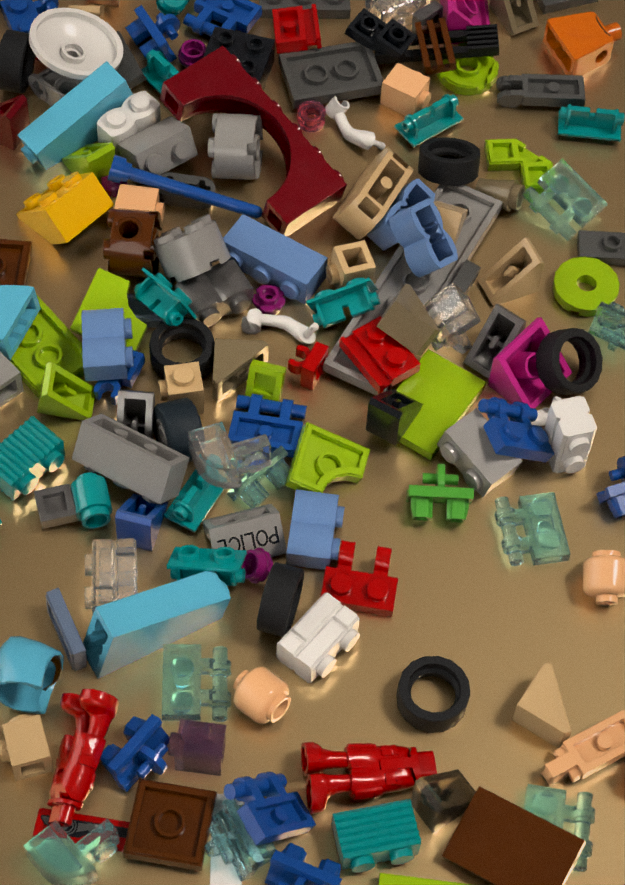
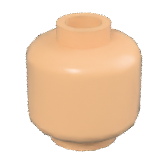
M597 550L592 552V557L583 562L584 593L587 596L596 598V604L616 605L618 604V598L625 596V558L621 557V552Z
M256 667L250 672L248 670L243 671L236 678L233 685L235 689L233 700L236 708L256 723L265 724L270 721L274 723L289 708L291 698L289 697L288 684L265 667Z

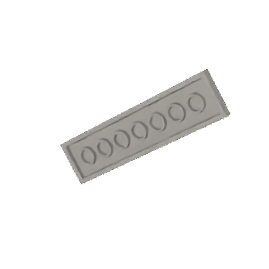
M439 184L434 192V202L440 201L468 209L456 243L458 260L418 278L409 268L404 255V247L400 245L375 283L378 288L376 292L381 304L376 305L373 311L353 317L341 337L344 336L346 338L352 335V331L379 316L382 317L386 308L405 283L411 285L434 319L439 311L438 306L466 259L470 261L500 213L503 202L466 185L450 186ZM338 340L323 363V371L369 393L378 395V392L339 347ZM391 386L386 387L383 392L390 390Z

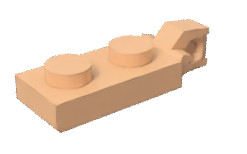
M625 710L562 742L561 747L553 753L556 759L546 763L544 771L541 772L549 786L565 779L567 776H569L572 782L579 779L582 780L625 757Z

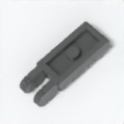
M506 75L497 78L496 81L497 89L500 91L497 95V103L502 107L515 108L520 104L522 106L567 107L568 104H571V106L584 107L586 101L584 77L579 75Z

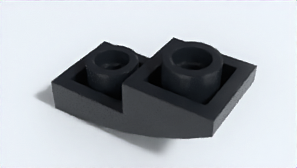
M365 8L355 17L345 31V35L361 45L378 53L399 59L417 38L416 34L393 18L386 24Z

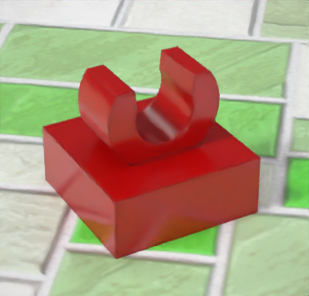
M316 341L311 351L303 345L296 347V356L302 358L303 361L298 362L290 358L288 370L293 374H301L300 386L311 391L314 390L324 372L323 363L328 357L329 346Z

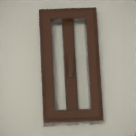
M445 17L439 18V23L435 24L433 19L427 20V25L421 26V22H415V32L425 75L456 70V61ZM436 32H441L448 61L447 64H443ZM424 34H429L436 61L435 66L430 64Z

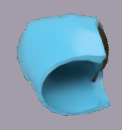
M11 636L0 647V702L13 710L32 714H45L51 693L62 673L64 656L61 651L40 641L22 636Z

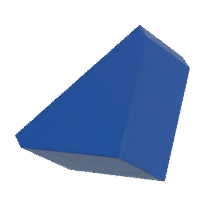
M133 494L116 511L117 543L153 551L168 502L153 504L145 501L142 495Z

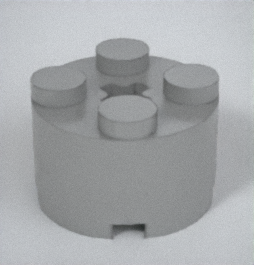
M214 113L212 117V131L215 133V138H209L208 157L214 158L211 166L212 178L239 180L259 178L263 150H260V140H263L261 116Z
M209 214L191 221V224L184 227V231H181L178 226L163 232L160 237L153 240L155 243L153 248L167 280L171 284L175 281L178 283L211 270L213 262L219 260L220 264H223L231 258L215 220L211 219Z

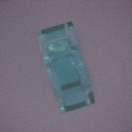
M108 818L76 844L55 820L23 846L28 859L51 884L91 885L98 881L97 872L93 864L95 862L100 864L108 860L116 852L120 840L117 829Z

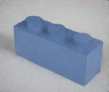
M244 214L241 215L223 237L231 255L229 260L234 259L242 272L253 277L258 283L279 287L284 292V296L289 299H295L306 305V301L313 296L326 279L328 257Z

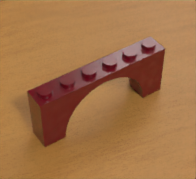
M221 46L163 82L160 101L181 122L193 116L206 113L253 114L261 116L262 127L279 146L286 168L284 183L272 197L266 200L262 213L263 219L273 230L288 237L341 201L347 186L341 173L333 169L326 162L322 152L316 146L310 144L303 136L300 127L286 117L278 102L270 99L262 90L259 81L255 77H251L242 67L237 56L230 54L224 46Z

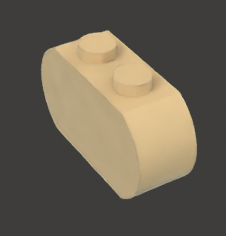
M389 147L385 148L361 173L333 215V219L356 239H362L384 217L413 173V168Z

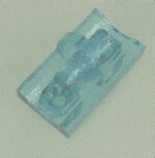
M601 302L596 310L595 318L588 333L609 342L608 349L615 352L617 347L625 350V310L623 306L615 302L610 304Z
M282 445L260 463L257 460L264 453L259 447H256L251 452L245 447H240L234 452L237 463L230 468L232 473L238 476L244 471L246 474L235 481L233 488L227 493L233 501L240 497L250 508L261 505L270 495L259 483L264 477H267L277 490L285 485L290 467L284 461L288 452Z
M227 799L222 802L223 808L212 818L214 825L208 830L213 839L204 848L209 857L221 855L225 865L232 863L240 881L251 879L259 867L270 862L276 849L273 842L255 845L237 813V810L243 805H237L235 799Z

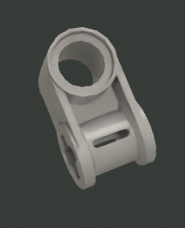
M49 68L38 75L33 73L28 77L29 85L34 94L50 106H53L82 82L81 80L61 76Z

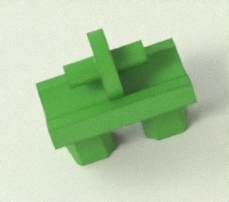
M437 464L436 474L423 473L422 475L423 484H435V486L409 485L406 492V502H410L412 520H432L433 503L446 504V521L465 522L469 505L474 499V488L445 487V485H458L459 475L445 474V464Z

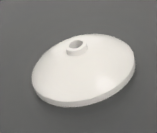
M54 8L44 11L33 20L29 31V44L35 56L47 68L66 78L83 81L106 61L117 70L123 58V44L117 32L103 19L80 9Z

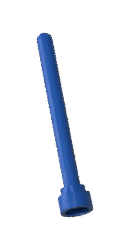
M114 155L107 179L109 181L120 184L121 181L127 183L128 180L238 214H244L251 218L258 219L262 216L263 211L260 206L134 168L132 163L127 162V158Z

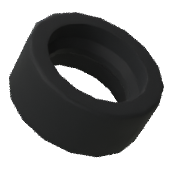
M6 30L1 39V90L25 93L29 87L28 77L33 74L36 58L29 44V33Z
M442 137L427 140L420 146L418 173L424 179L436 184L457 186L473 182L478 177L480 149L475 144L462 139Z
M184 317L183 322L178 326H169L165 322L159 324L151 334L149 343L150 361L157 375L164 379V366L182 364L165 358L162 354V348L172 340L189 339L198 343L203 349L201 356L190 362L199 361L201 377L207 376L213 367L215 341L209 328L204 323L188 317Z
M569 328L548 333L540 342L536 352L538 376L544 386L555 394L569 395L588 391L598 382L602 372L603 357L600 346L593 335L584 329ZM566 341L573 345L579 359V370L572 382L566 379L559 363L560 351Z
M278 562L274 563L261 598L257 617V630L284 637L291 629L303 587V569Z
M440 656L421 657L412 661L402 672L396 694L397 707L404 720L415 729L428 733L444 732L455 727L464 717L470 697L469 680L463 669L450 659ZM432 676L444 679L455 690L456 698L454 704L443 712H430L421 709L411 698V688L416 680Z

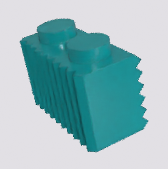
M30 416L29 420L25 421L23 425L14 430L13 434H9L8 438H4L3 442L0 443V490L13 501L21 494L27 495L31 493L37 486L40 477L47 471H56L64 461V441L34 416Z
M410 799L334 813L332 815L331 827L342 870L351 868L352 872L355 873L365 872L373 869L375 864L391 861L393 865L405 864L412 861L414 856L419 854L421 838Z

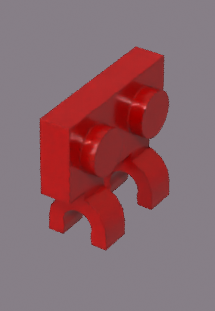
M341 540L337 568L326 566L321 596L328 592L340 601L341 605H345L352 611L392 617L398 578L388 576L392 548L377 546L372 574L352 570L356 542Z

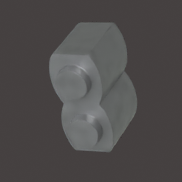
M234 259L228 260L223 264L218 263L211 267V270L178 282L174 286L175 290L177 288L181 289L192 300L189 307L196 314V320L204 323L207 327L215 325L224 315L239 314L246 311L253 303V287ZM188 313L186 314V317L193 318Z

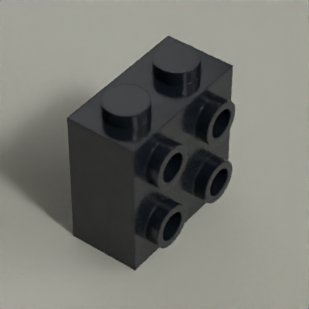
M215 26L203 57L224 46L230 54L237 56L242 67L251 77H255L259 81L264 91L274 63L275 39Z

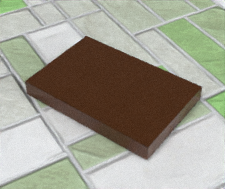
M479 786L442 857L492 885H565L586 842L576 835Z

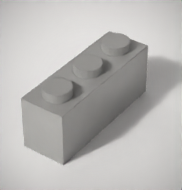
M102 413L82 421L72 460L84 465L87 471L102 474L113 480L116 486L131 489L141 494L145 501L153 504H162L179 496L190 459Z

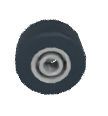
M186 397L157 404L154 407V434L156 441L189 457V462L201 459L205 452V438L201 419L194 403Z

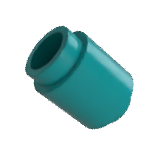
M92 472L79 475L71 484L77 519L82 522L85 528L89 529L107 525L111 520L110 515L113 509L106 479Z

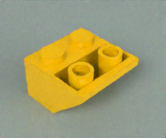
M76 171L68 176L60 174L47 183L49 188L42 194L38 192L27 198L23 202L25 207L16 215L22 222L52 245L64 244L71 241L109 210L114 203L93 172L79 174Z

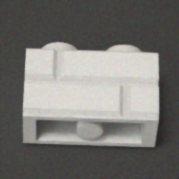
M575 396L553 401L550 406L544 431L547 433L548 441L555 453L548 461L552 471L557 474L562 472L575 473L582 470L586 465L597 426L592 414H589L590 409L585 397Z
M328 592L324 593L277 643L276 657L289 669H293L307 683H312L318 675L324 678L336 663L334 657L342 649L346 652L349 651L359 639L360 633L358 628L360 618L348 607L341 605V602Z

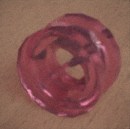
M314 100L305 101L300 104L297 116L298 126L306 132L320 131L325 125V107L320 102ZM308 115H315V118H308Z

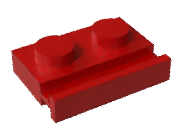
M311 4V9H303L302 6L272 9L277 54L308 50V46L317 45V49L322 48L316 4Z
M381 316L352 331V335L346 338L343 336L339 340V347L378 394L382 393L386 387H393L419 372L421 365L409 349L377 327Z

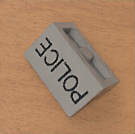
M272 504L202 520L204 533L209 539L212 549L220 547H231L234 550L263 548L269 552L271 557L287 553L280 513Z

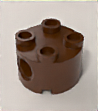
M110 209L108 213V228L111 229L110 239H105L103 244V258L108 260V272L117 276L147 278L141 270L144 267L153 275L157 274L160 262L153 248L155 245L153 240L159 237L158 230L162 231L159 211Z

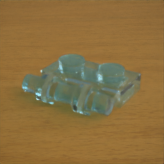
M563 158L538 180L537 183L545 190L544 192L539 194L531 186L522 195L530 203L529 208L535 214L539 212L551 224L549 228L555 234L560 233L567 241L572 239L577 233L569 225L573 219L583 228L601 213L608 204ZM552 199L565 210L563 214L559 215L549 204Z
M554 492L519 496V509H514L510 506L508 497H499L495 500L497 509L494 513L496 524L502 529L504 539L501 541L504 554L509 557L511 566L523 564V554L525 553L531 554L533 565L569 561L571 553ZM517 525H523L526 537H521L517 534Z
M163 644L162 721L201 720V706L212 708L213 721L224 722L227 720V708L231 706V692L228 691L231 661L228 660V649L226 647L216 646L213 648V658H201V644ZM201 675L212 676V689H201Z
M528 784L525 792V810L562 829L564 822L575 823L574 835L585 840L586 845L573 870L578 872L586 871L588 858L592 856L593 842L589 840L590 826L595 822L596 809L592 807L593 794L578 792L577 805L570 806L565 805L566 790Z

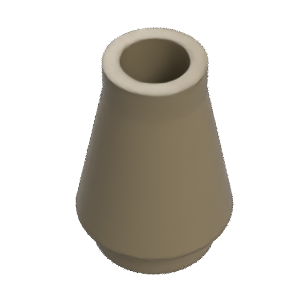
M479 178L475 190L502 201V209L508 212L512 209L518 211L525 197V186L519 184L518 180Z

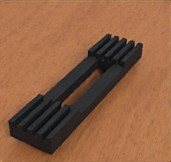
M497 24L466 26V30L448 31L451 43L467 42L466 46L452 47L455 59L499 55ZM436 32L438 44H443L441 32ZM424 34L426 45H430L429 34ZM416 38V40L411 44V46H416V45H418L417 38ZM439 47L442 60L447 59L444 47ZM427 48L429 60H435L433 48ZM419 49L406 50L400 59L375 51L377 64L422 61Z

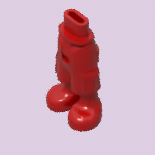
M86 688L81 690L80 695L74 693L62 694L60 700L61 709L75 718L76 726L74 736L69 734L63 736L58 759H56V769L50 789L51 798L47 802V805L52 807L48 821L50 825L56 827L71 826L75 811L82 809L84 800L93 791L96 779L95 772L106 744L104 738L119 707V700L116 697L100 690Z
M305 742L301 745L302 772L304 776H308L306 781V803L310 814L323 812L328 799L339 793L348 792L349 797H352L353 800L374 799L385 793L403 791L412 787L418 788L421 786V782L437 781V769L433 751L417 752L416 747H410L409 749L396 745L376 746V744L372 743L346 744L344 751L327 750L315 742ZM344 768L348 774L332 775L323 774L322 772L329 769Z

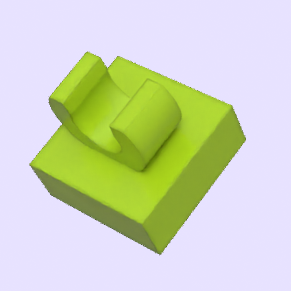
M253 359L249 367L245 396L251 397L253 393L263 395V399L280 401L287 367Z

